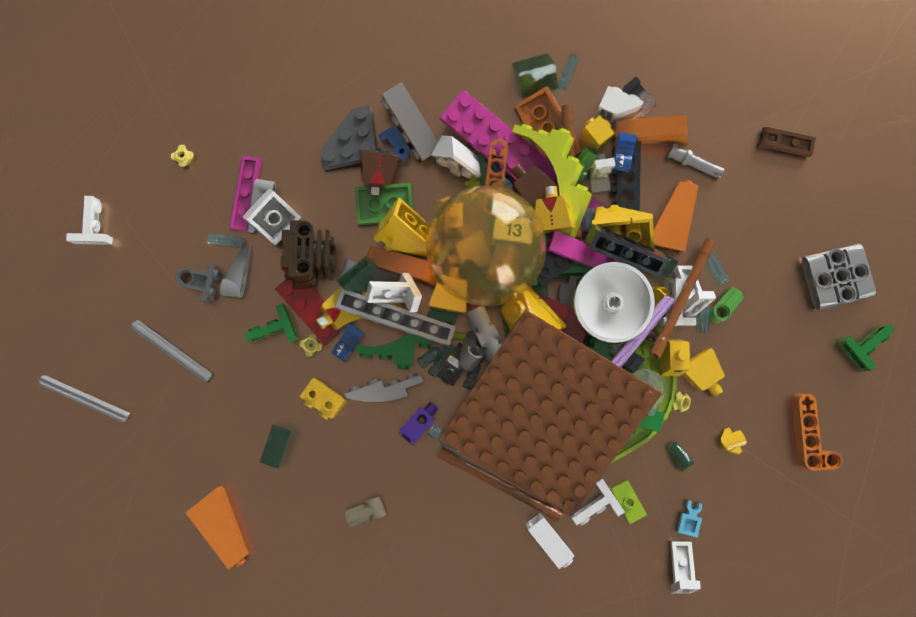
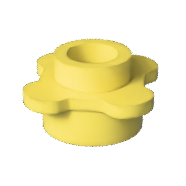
M179 145L176 152L171 153V159L176 160L181 167H185L194 157L193 152L188 151L185 145Z
M310 334L308 338L300 341V347L304 349L305 355L308 357L313 356V353L322 350L323 346L317 341L315 334Z
M680 391L676 393L673 410L679 409L680 412L688 410L691 399L687 393L682 394Z

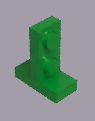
M283 303L275 306L280 321L274 319L268 321L267 326L261 328L260 326H255L248 329L249 332L244 334L246 342L251 343L283 330L289 343L299 341L287 306Z
M891 324L881 325L859 344L851 336L842 337L837 343L862 372L872 371L877 366L868 355L877 349L876 346L880 342L884 343L890 339V334L895 329Z

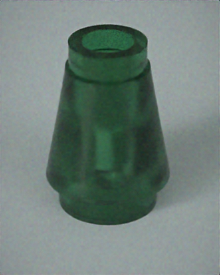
M677 441L667 447L676 468H679L681 472L694 464L693 457Z

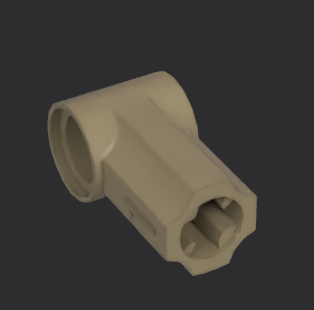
M380 496L366 500L363 504L344 511L349 527L368 520L373 521L387 515Z

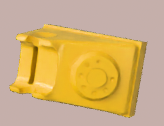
M398 198L392 208L378 223V230L373 239L377 243L380 241L384 242L385 246L383 248L387 251L395 250L410 255L433 257L438 252L441 233L428 222L426 223V220L401 198Z
M611 205L607 209L603 206L596 208L592 225H598L655 249L652 214L622 208L618 205Z
M527 283L499 309L510 331L525 309L561 331L567 325L542 299H538L539 295Z

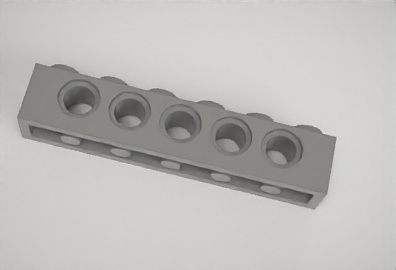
M341 289L336 304L338 310L449 347L456 326L409 312L387 303H367L366 296Z

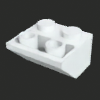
M608 86L594 115V119L601 116L612 126L616 124V120L634 118L644 101L640 100L636 95H628L622 92L618 87Z
M443 135L440 137L431 156L437 159L436 162L443 167H448L450 173L457 177L462 175L466 178H479L481 175L479 157L454 137Z

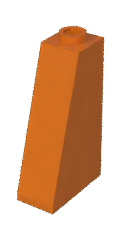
M687 115L616 120V127H613V138H616L622 132L637 135L636 141H641V144L672 145L674 142L677 145L688 144Z
M679 181L671 192L653 226L655 249L680 255L686 251L698 191V185L693 184L692 181Z
M219 486L185 513L229 570L233 566L237 569L246 561L244 557L249 552L225 488Z

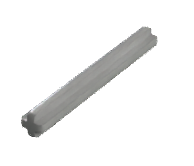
M136 320L132 323L131 329L203 382H207L211 378V372L141 321Z
M48 376L40 377L38 384L118 421L126 422L129 417L128 412Z

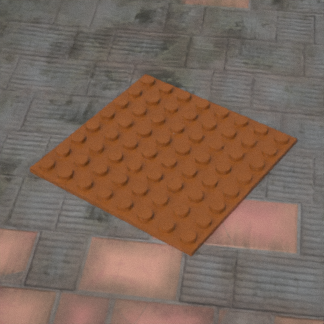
M525 309L439 437V440L567 515L572 516L658 401L662 392Z

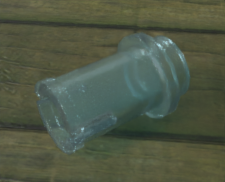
M594 208L586 209L582 219V232L590 231L595 215Z
M437 346L430 347L429 351L417 358L418 364H423L421 367L426 368L433 361L440 360L442 351Z

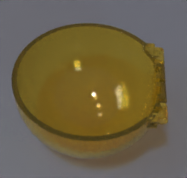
M506 180L492 183V186L470 187L452 196L437 200L438 207H435L436 213L430 222L426 236V255L434 277L449 294L471 305L496 306L518 298L533 285L545 262L547 248L545 230L534 208L524 198L513 192L512 186H507Z

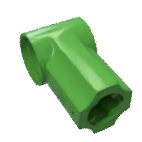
M588 146L583 149L577 158L583 166L577 181L578 184L582 183L588 175L592 164L599 157V154Z
M730 287L715 306L709 309V320L713 323L727 320L733 310L745 298L743 293L734 287ZM717 309L722 312L721 318L716 313Z

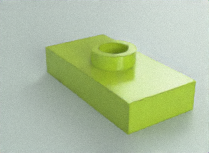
M627 479L610 488L612 494L625 511L623 514L629 524L647 515Z

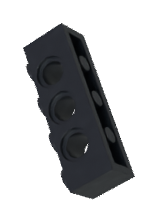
M636 141L634 145L629 172L611 171V175L614 176V183L611 184V194H614V202L612 201L611 205L640 211L641 141ZM615 146L612 147V158H614ZM622 176L629 179L628 184L622 182ZM621 195L628 196L629 202L622 201Z
M595 224L592 225L584 241L590 250L657 277H660L669 261L663 252Z

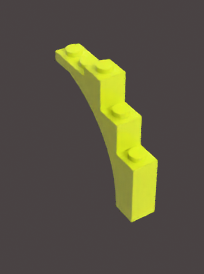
M515 124L512 132L524 139L535 142L550 159L557 175L559 195H564L568 199L576 229L558 232L575 238L592 194L587 191V187L577 184L583 166L579 163V159L568 156L574 138L570 135V131L559 128V130L552 129L551 133L540 129L538 132L534 131L531 126L526 124L521 126Z

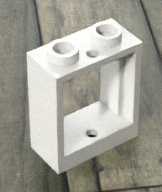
M540 512L525 524L531 535L559 569L562 566L566 568L572 563L574 554Z

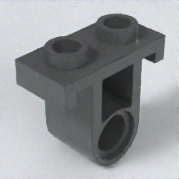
M207 263L208 273L189 268L180 269L176 274V282L187 289L203 292L202 297L198 296L197 300L210 304L211 300L215 297L216 290L214 287L216 281L220 278V267ZM191 274V281L185 283V277Z
M460 342L451 355H449L438 374V377L444 383L452 386L455 385L464 371L459 362L462 343Z

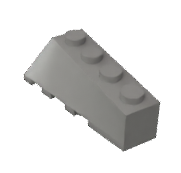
M401 82L382 94L381 97L383 99L381 103L386 111L389 109L392 113L391 119L396 127L400 126L403 131L401 135L405 142L411 144L413 148L411 152L415 159H420L422 162L431 156L438 141Z

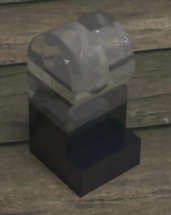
M636 76L623 87L622 92L628 95H636L640 100L644 101L638 111L639 114L644 116L656 106V102L640 84L641 81Z
M610 342L607 345L609 356L612 359L625 345V342ZM633 352L621 368L629 373H634L645 359Z

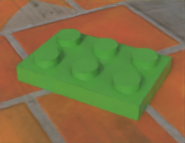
M411 183L381 185L380 195L368 194L369 186L355 187L358 226L378 224L398 198H401L413 209Z

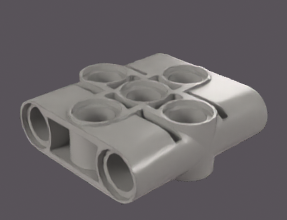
M861 244L833 249L802 258V267L811 299L817 310L871 298L876 295V288L866 253ZM831 255L835 257V262L832 261ZM855 269L858 270L859 276L855 274ZM837 273L841 276L840 281L836 277ZM818 277L822 279V285L818 283ZM842 291L846 294V299L842 297Z
M480 306L469 311L467 319L476 337L477 344L484 352L486 362L489 364L502 344L485 307Z

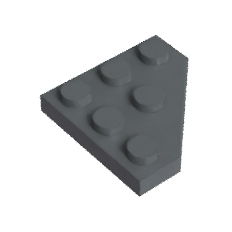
M370 105L352 109L320 150L321 165L324 171L360 163V149L377 151L373 111Z

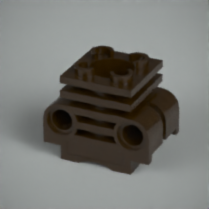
M290 220V230H282L281 238L284 245L281 256V269L284 271L285 279H293L292 288H310L316 282V269H318L320 279H324V269H326L327 278L332 279V273H335L333 257L336 253L334 236L330 235V230H325V240L323 239L322 230H318L316 240L314 229L310 222Z

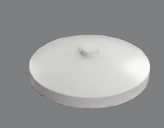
M609 262L592 268L581 278L574 293L573 305L579 324L589 335L601 341L616 343L636 337L647 327L654 312L655 300L649 281L639 270L625 263Z

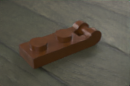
M771 127L762 128L761 135L763 136L762 140L759 141L760 148H769L806 157L813 155L816 137ZM770 136H774L775 141H771Z

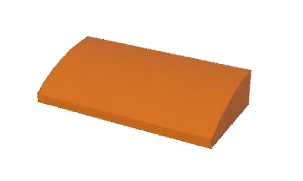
M547 86L515 105L523 123L531 126L534 131L538 132L540 129L551 133L552 129H564L561 109ZM574 135L575 158H577L583 150ZM534 142L538 151L549 159L543 149Z

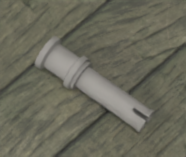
M675 142L671 145L666 158L675 159L681 162L683 166L688 164L717 179H720L724 172L723 167L692 154L693 152L690 149L685 150L677 146Z

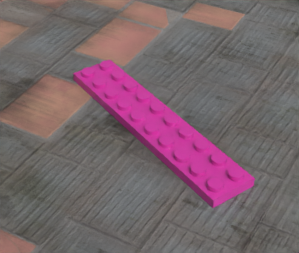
M463 89L440 116L439 120L486 159H489L491 142L497 138L504 139L508 144L505 174L516 182L518 179L511 172L515 166L520 163L526 171L536 166L558 185L557 195L560 196L557 175L551 161L520 135L514 134L509 126ZM500 141L498 145H494V149H497V155H493L492 158L504 160V155L500 156V151L504 150L505 147L501 145ZM493 162V164L497 168L502 170V164L500 162ZM594 196L591 197L581 222L582 237L586 239L592 227L596 208L603 206L607 209Z

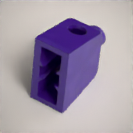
M429 402L424 409L419 407L399 430L398 434L413 446L435 420L432 416L438 411V407L432 402ZM423 418L425 422L420 424L417 420Z

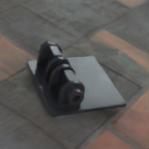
M553 232L520 252L523 256V264L530 267L541 286L574 266L570 259L548 251Z

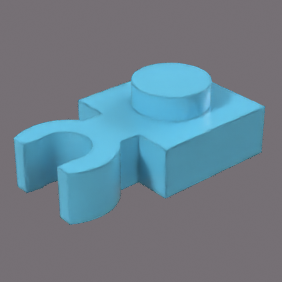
M687 500L685 504L687 514L681 512L677 532L698 538L702 518L697 517V514L701 512L702 504L697 502V507L692 509V501Z

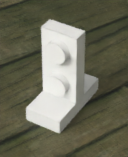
M599 154L598 159L592 164L588 171L591 194L611 191L609 174L615 167L614 158L606 159L605 154Z
M84 196L82 233H67L66 241L73 244L112 245L113 237L106 234H98L100 231L99 213L102 210L99 199L93 196Z
M676 266L673 269L676 279H682V286H684L693 266ZM697 280L685 304L683 317H695L716 299L714 291H702Z
M402 273L400 282L370 281L365 298L367 303H405L409 312H417L422 295L409 273Z
M682 279L664 280V287L668 288L669 297L673 299L675 304L683 288ZM674 304L669 308V310L665 313V317H662L660 321L656 324V326H664ZM682 311L675 326H695L696 318H685Z
M602 478L595 484L601 495L570 516L576 525H584L591 519V515L594 513L600 514L606 510V505H609L618 517L625 512Z
M672 541L670 546L674 584L670 585L671 594H691L700 590V581H695L692 542Z

